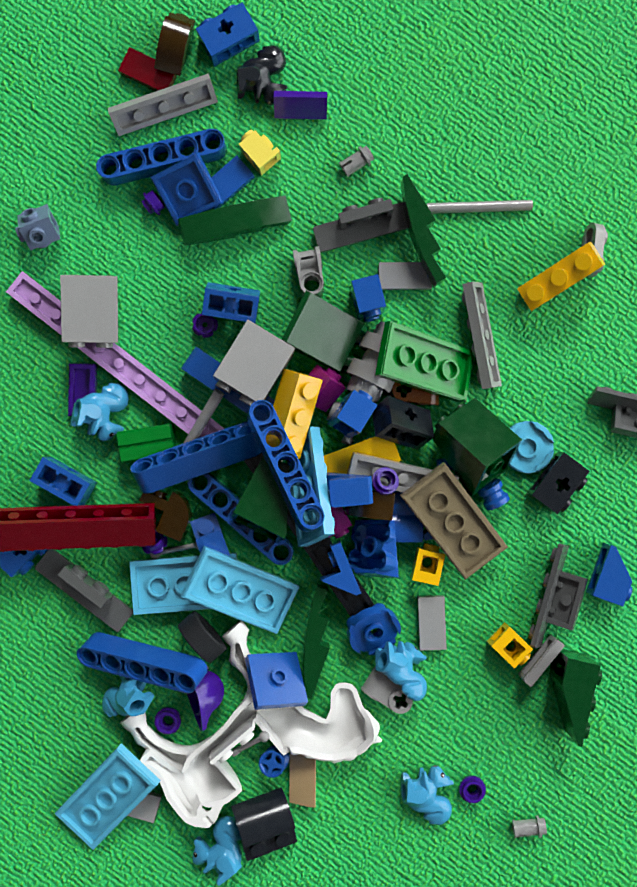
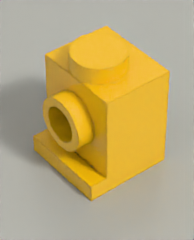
M424 543L423 548L417 547L410 578L413 581L439 586L445 554L439 551L440 546ZM427 557L431 558V565L428 567L423 566V560Z
M505 622L487 640L514 669L518 665L525 664L531 656L530 652L533 650ZM513 641L514 647L506 649V646Z

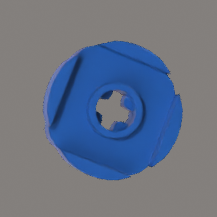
M381 603L366 608L347 620V638L354 651L360 654V651L368 652L369 655H375V650L377 648L384 649L387 641L394 645L397 633L400 635L401 626L395 613ZM376 628L377 632L372 634L371 630Z

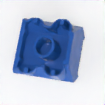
M355 520L351 538L355 542V549L348 555V562L354 573L366 577L400 579L395 521Z

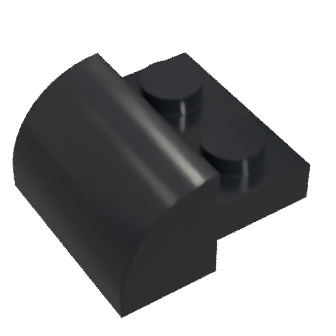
M282 787L231 806L247 862L297 842L294 820Z

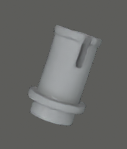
M359 146L357 152L340 161L339 165L343 172H345V175L349 177L366 164L370 166L374 157L367 146L363 148Z
M538 815L535 816V819L512 820L514 838L527 836L542 838V835H547L545 819L539 818Z

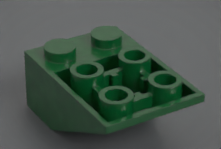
M562 649L551 662L549 674L564 730L578 746L582 747L583 741L587 739L590 731L588 719L590 712L594 711L596 705L594 693L596 685H599L602 679L601 665L584 653Z

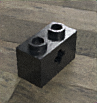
M387 396L377 405L372 413L375 437L416 450L434 438L431 413L428 409Z
M557 452L526 494L551 513L558 514L560 511L564 512L572 502L570 497L576 490L580 491L588 480L586 476L590 471L565 452ZM557 479L562 480L563 489H558V484L555 483Z

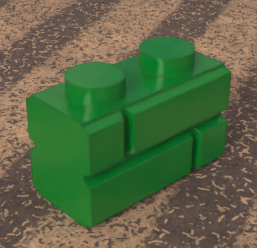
M173 424L121 431L116 434L121 463H129L130 468L135 461L143 457L177 446Z

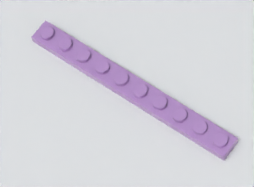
M22 271L6 293L62 335L61 300ZM85 342V347H77L189 434L202 410L120 346L113 343L111 348L96 347V343ZM210 418L200 437L225 428Z

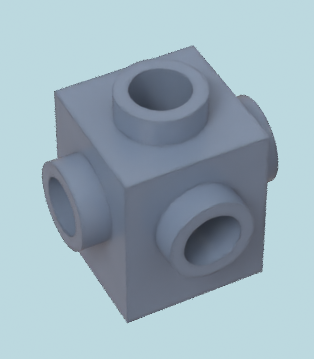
M47 204L38 208H28L20 215H17L18 226L15 227L16 233L21 242L26 241L30 250L45 248L52 242L60 240L59 225Z

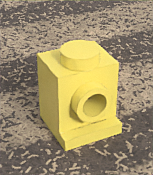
M249 130L242 136L239 143L240 151L261 176L281 159L280 150L277 147L272 150L274 146L264 134L260 136L255 130Z

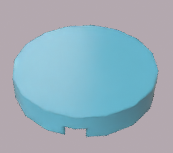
M523 421L512 425L510 429L522 441L509 467L522 473H534L542 470L549 464L554 454L552 435L546 427L538 422Z

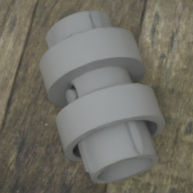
M385 322L377 324L374 332L366 331L359 345L365 353L361 360L353 358L346 372L351 376L347 390L350 392L362 390L373 397L372 402L374 403L379 401L383 392L389 394L394 384V381L375 375Z

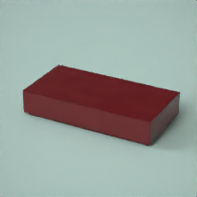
M131 47L128 48L118 69L120 75L154 91L172 86L177 75L155 69L154 58Z

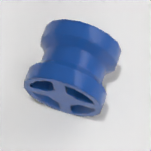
M501 479L493 480L478 492V495L484 499L483 505L486 510L499 508L510 499L508 493L502 489L503 483Z
M275 745L270 746L259 759L261 772L267 777H278L290 762L289 753L283 756Z

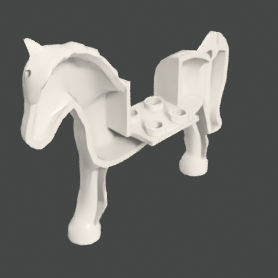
M240 620L222 638L230 646L229 661L231 665L242 673L247 682V693L229 719L213 735L193 745H181L170 742L158 735L147 724L146 712L137 716L128 715L120 723L131 733L136 744L146 749L140 761L161 780L159 783L165 797L175 812L187 824L194 827L209 828L217 820L223 805L230 802L242 791L239 778L226 760L233 754L231 749L238 743L243 746L254 736L252 731L256 727L255 723L262 731L269 733L270 741L283 756L290 752L292 755L300 754L308 759L338 763L341 761H352L358 755L367 751L372 744L381 743L382 739L378 736L380 725L362 705L354 685L341 682L334 686L331 691L330 710L326 719L305 709L303 706L255 710L245 663V657L251 654L247 646L249 629ZM203 806L208 807V808L212 807V808H211V810H205V809L203 808Z

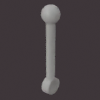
M195 541L191 544L166 548L157 555L150 553V556L157 559L163 554L193 548L198 549Z
M262 731L259 737L247 742L243 746L235 747L232 750V756L235 757L243 750L261 741L267 742L270 737L269 733Z

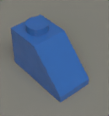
M603 543L586 592L600 599L624 606L625 601L627 602L632 594V579L617 548Z

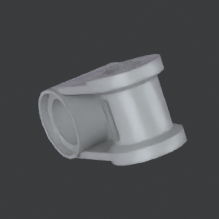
M316 246L314 250L302 252L293 250L296 274H298L302 295L304 296L307 290L304 287L305 284L312 280L316 281L319 287L317 290L309 292L321 297L324 291V281L319 246Z
M375 666L362 685L361 690L370 698L382 703L395 713L404 714L412 707L413 700L407 698L406 694L402 692V686L394 684L385 674L376 671ZM404 694L405 702L399 701V703H396L395 696L400 697Z

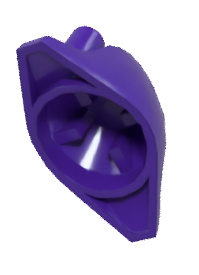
M209 670L192 693H186L200 731L206 730L210 715L221 704L224 697V686L217 674Z

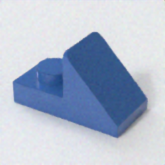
M327 473L326 478L331 507L368 505L373 503L371 476Z
M215 513L190 521L200 553L203 547L206 546L230 556Z
M340 540L330 544L332 551L327 552L333 568L339 566V570L320 577L321 581L354 595L361 594Z

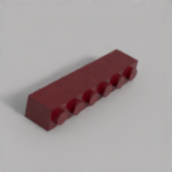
M155 503L0 508V552L71 548L90 549L98 547L117 548L125 546L145 547L156 544Z

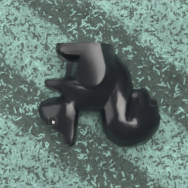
M275 45L264 46L262 50L257 52L258 58L249 59L241 67H237L238 99H242L245 92H253L255 103H259L260 97L263 95L265 103L273 105L274 91H286L287 85L272 83L270 80L271 75L279 74L286 66V57L282 49Z

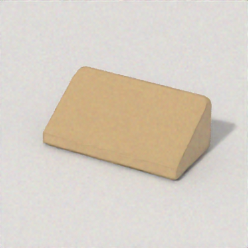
M290 753L289 803L316 808L315 759H308L303 755H292Z

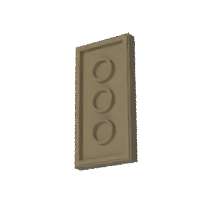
M444 462L400 495L465 580L508 548Z

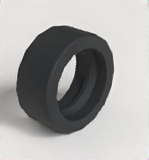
M193 611L178 624L182 636L206 662L212 663L227 649L216 630L198 612Z

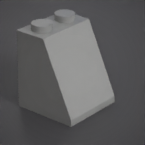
M60 275L62 342H68V347H85V342L96 343V347L99 348L113 347V343H118V276Z
M247 320L213 375L214 379L218 381L216 386L229 394L232 390L240 394L239 400L250 407L257 400H266L283 370L292 359L295 348L252 321Z

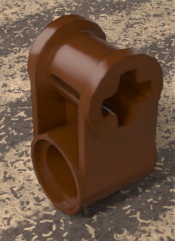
M394 382L388 394L391 397L408 403H416V405H439V396L403 384L402 387L407 389V393L402 394L401 397V393L396 392V388L401 386L397 382Z

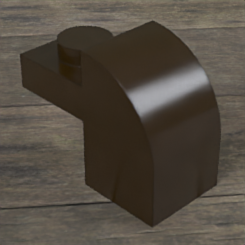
M170 12L168 16H165L157 46L155 69L178 76L181 75L196 20L180 13L174 14Z
M162 490L142 493L139 501L155 503V508L164 511L156 532L179 542L184 540L192 520V509L187 498L178 491H173L169 499L166 498L167 493Z
M372 490V504L346 506L344 514L392 521L395 493L382 495Z

